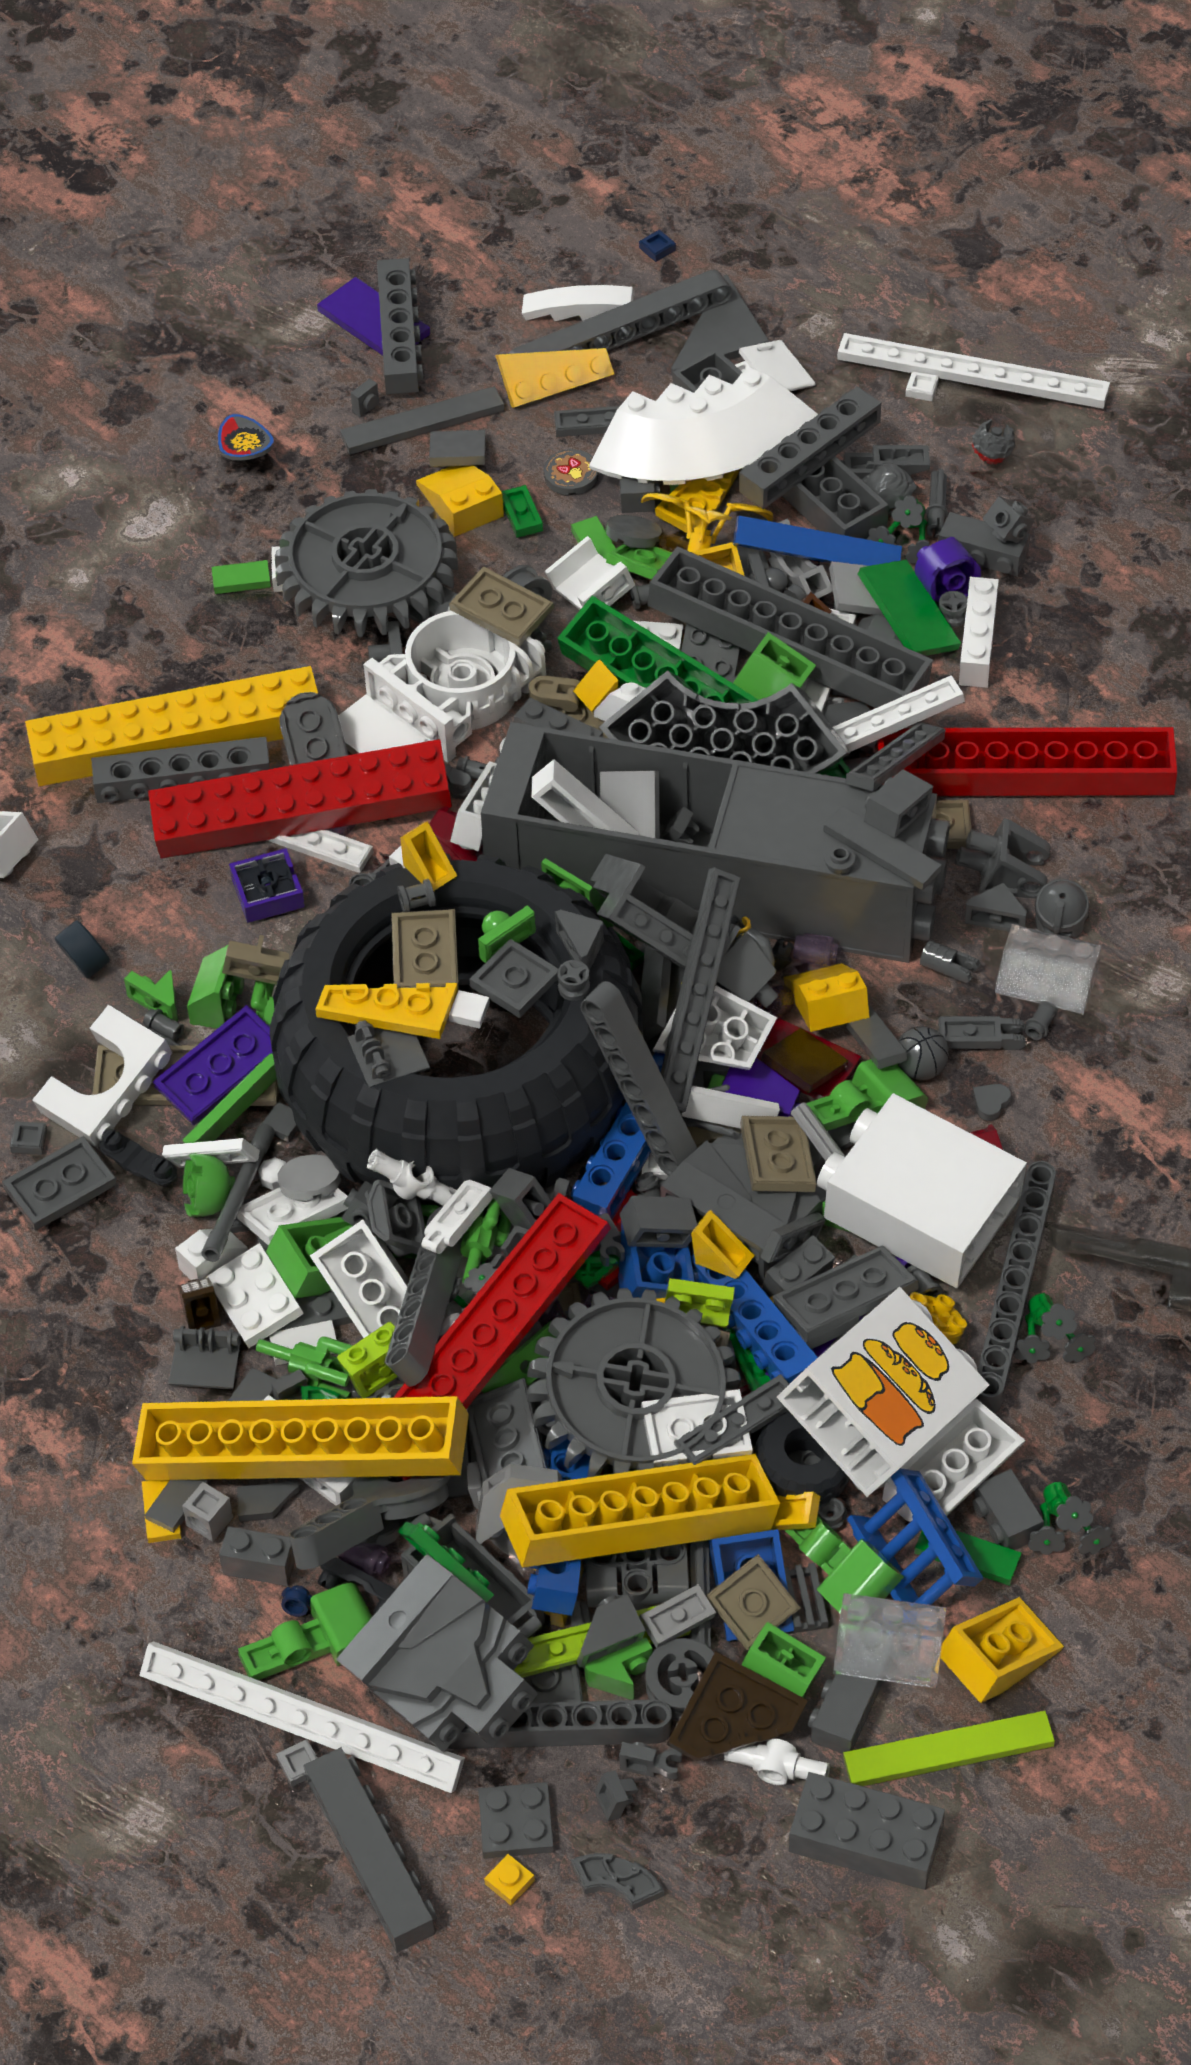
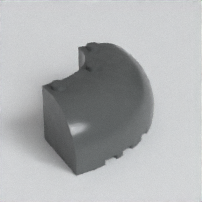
M666 671L599 726L609 739L816 774L831 768L850 754L843 740L807 693L793 683L783 690L755 702L741 704L725 703L702 697L689 687L681 677Z

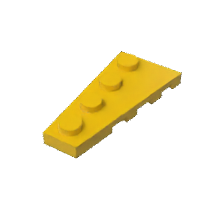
M606 348L495 355L512 408L614 375Z
M741 469L725 473L723 478L707 481L704 478L686 480V484H680L669 495L691 502L692 506L690 507H698L706 511H717ZM663 500L655 508V516L687 533L685 510L673 502ZM691 513L692 530L694 533L695 527L701 528L703 519Z
M416 983V988H397V984H384L380 988H368L366 984L325 985L315 1009L316 1017L352 1024L365 1020L372 1024L374 1028L441 1039L449 1013L458 993L457 983H446V987H430V983Z

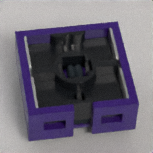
M287 848L229 864L231 879L247 923L305 907L303 891L297 875L294 874L293 864Z

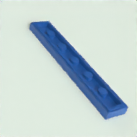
M740 515L736 518L733 545L826 563L833 561L871 566L901 560L902 546Z

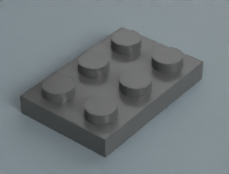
M84 1136L2 1181L4 1190L35 1231L117 1185L114 1175Z

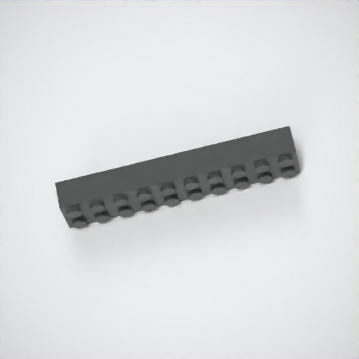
M717 348L672 372L673 384L693 393L709 375L733 385L742 374V371ZM836 456L782 495L819 531L867 540L870 536L869 530L871 528L877 529L879 526L888 528L889 504Z
M678 546L650 581L649 607L752 653L769 632L816 664L809 676L810 679L872 707H880L929 684L933 659Z

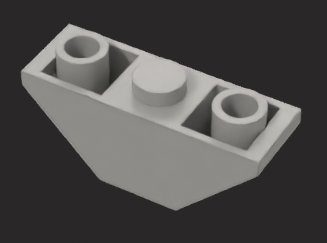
M509 1464L485 1480L482 1484L475 1525L477 1542L481 1544L487 1539L493 1540L504 1532L505 1527L500 1518V1513L507 1489L562 1481L559 1471Z

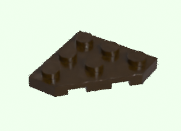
M715 1651L667 1745L696 1761H700L789 1735L794 1729L808 1700Z

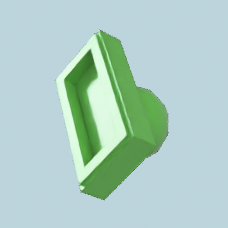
M527 905L511 917L503 911L488 913L482 923L484 935L478 938L480 959L486 963L509 939L519 944L536 932L535 912Z

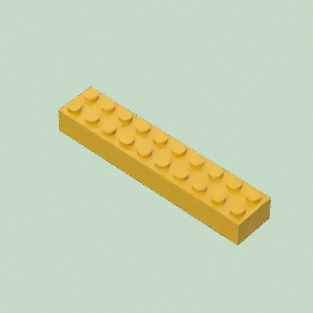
M307 666L27 720L25 723L38 787L93 776L91 758L259 737H266L267 742L281 740L283 736L280 728V715L287 705L286 703L300 693L314 692L318 694L312 668Z
M457 1396L142 1403L132 1464L145 1480L461 1475L469 1413Z

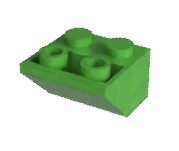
M768 632L752 653L733 684L760 700L783 690L791 683L802 688L816 664Z
M228 945L204 957L187 1004L189 1020L192 1025L218 1029L236 1013L235 1000L237 994L241 995L243 992L244 978L222 973Z
M766 1622L741 1665L804 1698L822 1670L826 1657L769 1622Z

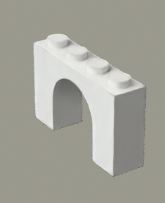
M110 1005L104 1009L92 1024L90 1030L97 1042L124 1058V1070L119 1081L103 1093L85 1095L74 1091L51 1076L33 1099L41 1114L79 1138L84 1136L88 1143L95 1148H98L100 1141H103V1133L106 1130L114 1129L120 1119L128 1115L134 1101L149 1088L153 1077L168 1064L172 1054L164 1038Z

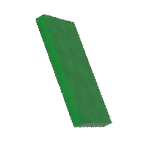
M907 559L860 568L857 575L904 647L924 656L959 649L961 645L960 640L916 576Z

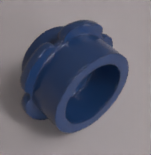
M295 1585L291 1588L287 1587L282 1591L281 1606L287 1614L300 1617L307 1613L312 1595L309 1594L305 1587Z

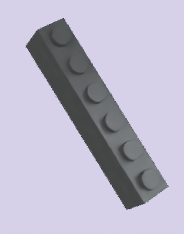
M342 1747L304 1764L306 1781L396 1953L434 1935L433 1921L437 1919L435 1910L428 1899L423 1901L418 1891L422 1890L420 1882L413 1870L407 1872L403 1864L406 1861V1857L399 1842H391L388 1833L391 1832L388 1821L383 1813L377 1815L372 1805L376 1804L375 1798L367 1784L361 1785L358 1779L361 1773L353 1756L347 1758Z

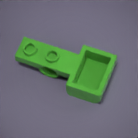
M870 1059L858 1065L852 1081L845 1080L839 1083L832 1090L830 1096L808 1102L807 1105L824 1128L829 1131L856 1122L861 1113L867 1108L879 1113L893 1093L923 1109L926 1108L928 1097L897 1064L878 1069Z
M817 1515L815 1528L785 1530L799 1544L801 1551L828 1574V1577L820 1584L817 1591L852 1624L854 1622L859 1624L864 1612L872 1614L904 1578L871 1543L861 1538L851 1548L819 1515Z
M345 1583L312 1596L310 1608L314 1620L302 1625L296 1620L284 1622L272 1631L270 1637L238 1648V1656L248 1677L260 1680L331 1653L336 1666H340L341 1664L336 1658L372 1618L357 1585Z

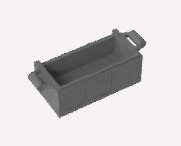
M423 1513L411 1522L415 1525L418 1522L427 1526L429 1524L434 1525L431 1529L441 1537L437 1543L440 1546L445 1545L448 1548H453L466 1560L462 1564L464 1568L467 1569L469 1567L473 1571H478L490 1582L487 1589L494 1596L487 1604L521 1631L527 1639L545 1624L544 1611L531 1609L533 1595L527 1594V1588L512 1572L497 1561L483 1545L479 1544L457 1523L453 1514L450 1513L441 1521ZM410 1543V1547L401 1554L404 1580L424 1558Z

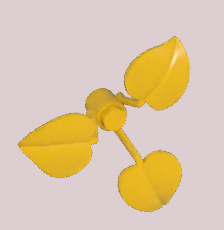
M662 493L646 494L641 499V503L659 499L673 502L685 510L687 523L686 538L690 539L687 549L689 552L709 548L711 544H715L716 538L726 520H732V517L729 516L731 512L747 510L763 516L768 521L772 522L773 513L771 511L749 504L727 503V509L723 514L717 511H706L702 508L690 507L692 506L691 502ZM691 513L703 519L701 528L695 527L694 533L692 530ZM720 520L712 536H710L711 530L706 529L707 524Z

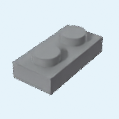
M699 1584L641 1614L640 1620L655 1647L658 1648L667 1641L673 1640L714 1618L716 1611Z

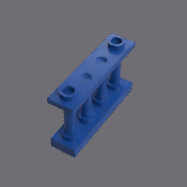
M900 1468L891 1476L897 1487V1494L873 1517L850 1515L847 1520L853 1529V1536L858 1542L862 1538L871 1543L904 1576L890 1592L900 1610L902 1620L909 1627L930 1629L934 1623L926 1610L953 1584L975 1587L984 1578L920 1471ZM907 1504L913 1514V1520L887 1544L879 1529L899 1509ZM922 1530L929 1541V1547L907 1568L902 1570L894 1556ZM938 1557L945 1568V1574L918 1598L910 1583Z

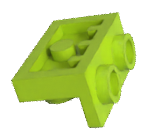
M669 1278L665 1302L668 1298L674 1296L680 1301L679 1310L684 1313L692 1309H697L703 1313L700 1325L726 1328L729 1323L735 1287Z
M387 1322L337 1356L339 1363L348 1372L361 1398H367L398 1377L385 1363L395 1329L392 1322Z

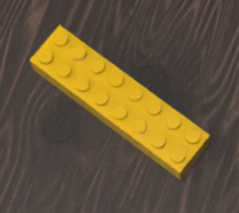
M756 1454L707 1460L696 1465L686 1463L507 1489L500 1518L522 1568L769 1531L772 1529L780 1502Z

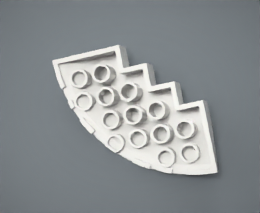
M748 366L733 385L709 375L695 393L670 383L660 397L654 401L632 391L617 409L589 467L591 470L618 479H622L623 476L636 478L639 483L646 484L648 480L663 481L664 485L686 484V480L701 478L707 481L723 478L725 473L743 469L746 465H750L760 458L765 451L771 450L784 437L790 436L805 422L810 421L818 414L774 378Z

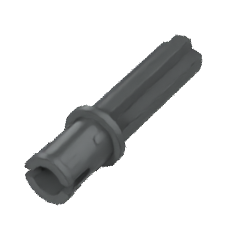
M942 469L931 473L929 506L926 508V517L928 518L927 534L932 537L933 529H935L934 538L939 537V533L948 515V510L945 507L947 475L944 474Z

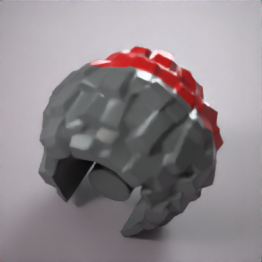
M992 419L982 423L975 431V434L972 435V447L974 453H977L982 461L989 465H997V463L1008 458L1015 448V434L1013 428H1010L1007 424L1002 436V429L999 427H992L991 432H989Z

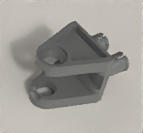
M1003 819L993 836L971 829L966 839V848L960 846V849L957 851L955 865L979 871L981 875L979 893L1004 883L1015 897L1037 898L1041 888L1047 884V876L1029 865H1043L1044 861L1050 856V844L1009 819ZM1030 851H1039V852H1041L1042 854H1037V855H1036V854H1031V853H1029V852H1030ZM1026 882H1037L1040 885H1029Z

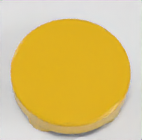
M918 1292L910 1293L909 1297L912 1300L920 1302L927 1308L932 1316L934 1325L952 1344L959 1342L967 1327V1322L953 1308L955 1305L954 1300L943 1294H939L935 1298Z

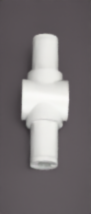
M377 1149L369 1156L367 1168L389 1178L393 1184L394 1191L403 1199L410 1200L418 1196L422 1199H431L444 1206L457 1191L437 1181L430 1166L426 1167L425 1173L415 1178L412 1174V1168L415 1166L413 1162L415 1161L411 1163L404 1160L398 1161Z
M770 1739L766 1745H751L724 1753V1761L753 1767V1771L757 1772L759 1778L773 1785H784L788 1779L795 1780L800 1778L806 1780L808 1772L829 1777L830 1763L801 1757V1754L796 1752L797 1750L792 1744L781 1739Z

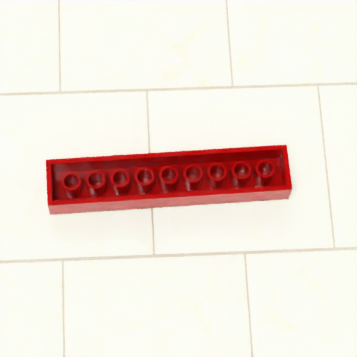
M1174 727L944 728L946 730L944 740L904 768L905 771L933 785L932 793L937 794V796L1174 795L1177 778ZM903 728L878 739L877 752L910 728Z
M440 739L148 790L154 839L161 859L275 839L279 836H292L434 811L446 806L452 807Z

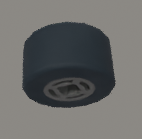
M78 920L74 921L55 937V941L61 950L87 979L110 962V958L104 949Z

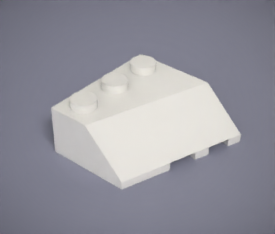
M715 986L698 1060L750 1070L777 1017ZM675 1010L656 1043L653 1052L665 1054Z

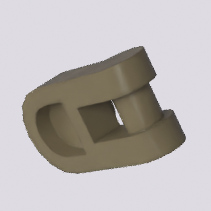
M538 676L529 683V697L547 706L561 707L567 712H575L578 709L579 698L573 690L580 681L554 676Z

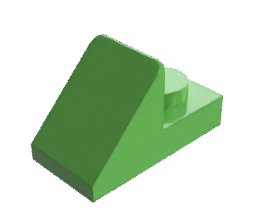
M171 970L156 984L150 978L140 976L133 971L124 978L127 997L148 1010L161 1009L163 1015L176 1022L178 1021L175 987Z
M647 1637L585 1664V1679L588 1686L627 1699H634V1685L629 1675H638L646 1670L648 1659L653 1653V1648Z

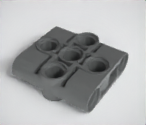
M686 1543L585 1558L587 1607H598L602 1600L610 1596L616 1595L617 1598L628 1595L637 1611L649 1608L650 1605L662 1604L689 1589ZM672 1556V1557H675V1558H677V1559L672 1560V1561H667V1560H665L664 1558H665V1557ZM633 1558H641V1559H643V1560L640 1561V1562H632V1561H630V1560L633 1559ZM602 1559L609 1561L605 1564L597 1563L598 1560ZM653 1581H658V1593L653 1594ZM618 1582H622L623 1595H618ZM634 1588L644 1589L642 1592L631 1591Z

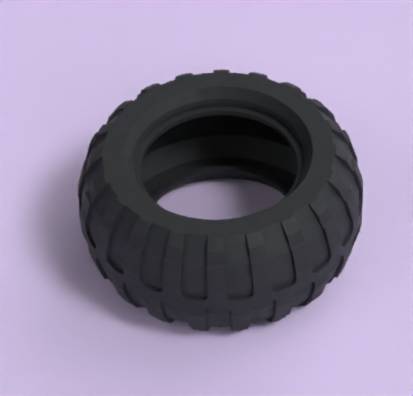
M446 854L457 877L433 891L435 906L430 907L427 904L410 909V912L455 909L459 985H470V978L485 964L479 956L478 938L484 935L482 930L484 917L492 911H503L511 917L528 905L535 912L536 932L519 944L556 968H559L564 962L572 960L556 932L555 911L561 909L601 921L594 905L579 892L576 893L571 888L563 889L559 887L551 875L531 866H527L522 870L507 867L504 860L490 855H479L477 861L451 860L450 854ZM400 863L381 869L376 873L375 880L364 885L353 883L331 899L330 907L326 912L317 914L302 928L297 937L290 960H285L281 968L273 996L274 1013L270 1023V1040L278 1087L282 1097L292 1109L295 1123L311 1146L317 1152H324L335 1168L354 1183L358 1182L363 1185L364 1181H367L373 1185L376 1180L391 1183L390 1179L367 1168L369 1156L377 1149L398 1161L404 1160L408 1163L415 1161L413 1162L415 1166L412 1168V1174L415 1178L425 1173L426 1167L430 1166L437 1181L456 1190L467 1180H472L492 1188L508 1168L534 1176L541 1187L546 1188L555 1184L558 1178L563 1179L567 1169L576 1162L581 1163L586 1158L589 1159L591 1155H594L600 1148L601 1140L608 1133L611 1124L614 1122L618 1109L621 1105H625L626 1100L581 1011V1003L586 997L577 1001L564 999L558 991V980L532 1005L546 1019L549 1026L536 1044L511 1063L487 1073L468 1077L440 1078L411 1073L368 1087L347 1037L355 1035L356 1024L316 1017L315 1009L325 985L366 984L368 988H380L384 984H394L392 913L403 912L397 886L403 885L406 888L421 884V882L406 868H403ZM603 923L604 942L589 971L590 991L588 995L601 982L606 981L614 984L620 990L643 1036L640 987L631 972L630 959L619 937L612 927H606ZM420 1198V1201L435 1202V1201H433V1200H431V1199H428V1198H426V1199ZM435 1202L437 1206H442L441 1204Z

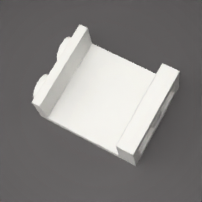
M588 536L545 570L554 590L579 610L592 595L611 606L635 586L627 566L621 562L615 566L606 563V559L598 554L591 538Z

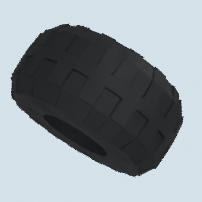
M789 1411L762 1427L755 1444L754 1454H756L776 1495L786 1497V1495L796 1496L804 1492H815L820 1496L819 1503L825 1505L829 1503L832 1497L836 1498L844 1491L850 1478ZM797 1450H809L819 1457L820 1461L812 1465H800L793 1462L787 1454Z

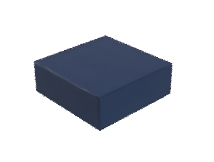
M659 229L640 240L639 248L657 262L676 251V243Z

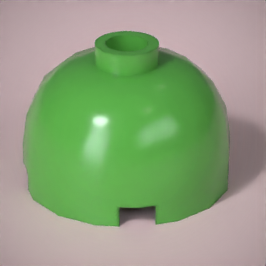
M190 1153L189 1157L191 1160H186L183 1174V1194H188L191 1204L184 1203L186 1213L190 1217L214 1215L224 1207L235 1183V1177L229 1176V1170L225 1163L215 1156Z

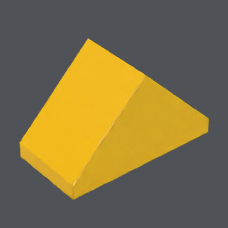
M598 660L573 692L593 712L610 693L618 689L619 680L601 660Z
M428 821L400 837L403 866L421 883H423V880L429 879L433 891L457 877Z
M712 1210L705 1214L691 1233L695 1264L731 1278H738L755 1256Z

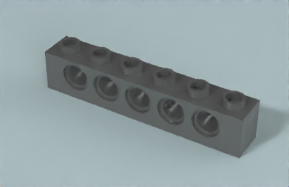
M409 258L377 260L386 394L419 392L418 381L423 380L422 364H417V361H422L421 345H415V342H420L419 325L414 326V323H419L418 306H412V304H418L416 287L411 288V285H416L415 269H410Z
M858 386L850 392L843 394L839 400L831 406L824 408L820 414L805 422L790 436L784 437L771 450L765 451L756 461L746 465L739 472V492L762 509H765L881 423V402Z
M266 737L91 758L93 785L97 803L142 799L149 797L148 790L270 769Z

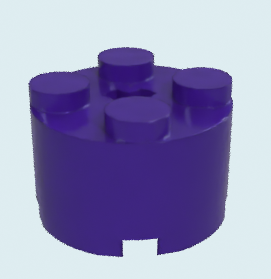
M955 537L940 540L931 546H924L917 553L918 560L915 565V574L935 602H939L942 594L949 591L961 592L967 598L970 577L981 578L980 566Z

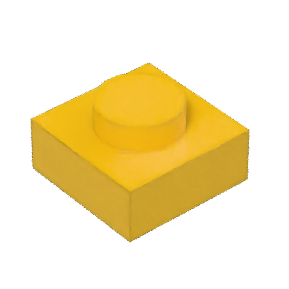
M507 1854L484 1880L486 1886L509 1905H512L530 1887L535 1878L534 1874Z

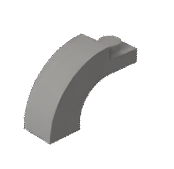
M788 518L781 522H778L790 525ZM770 552L771 558L768 560L772 568H779L787 576L788 584L786 589L791 585H798L805 591L806 596L812 592L817 598L833 592L832 584L823 565H814L809 559Z

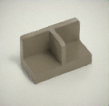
M264 935L259 936L257 946L229 941L222 973L276 985L284 961L289 959V953L262 947Z

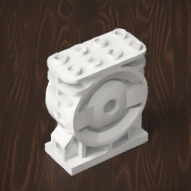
M449 606L447 612L428 618L412 632L406 644L405 654L388 655L379 663L371 658L363 664L366 692L369 697L423 736L426 741L440 739L444 760L448 763L456 757L455 747L472 734V730L486 727L501 719L512 708L514 702L521 698V692L529 693V683L532 679L538 676H546L545 648L540 641L532 639L530 636L519 647L451 611Z

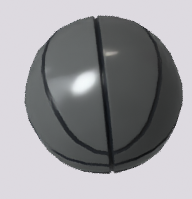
M928 1026L912 1027L898 1039L899 1043L906 1050L907 1061L897 1065L908 1077L923 1081L936 1077L944 1070L949 1060V1047L944 1036L937 1030Z

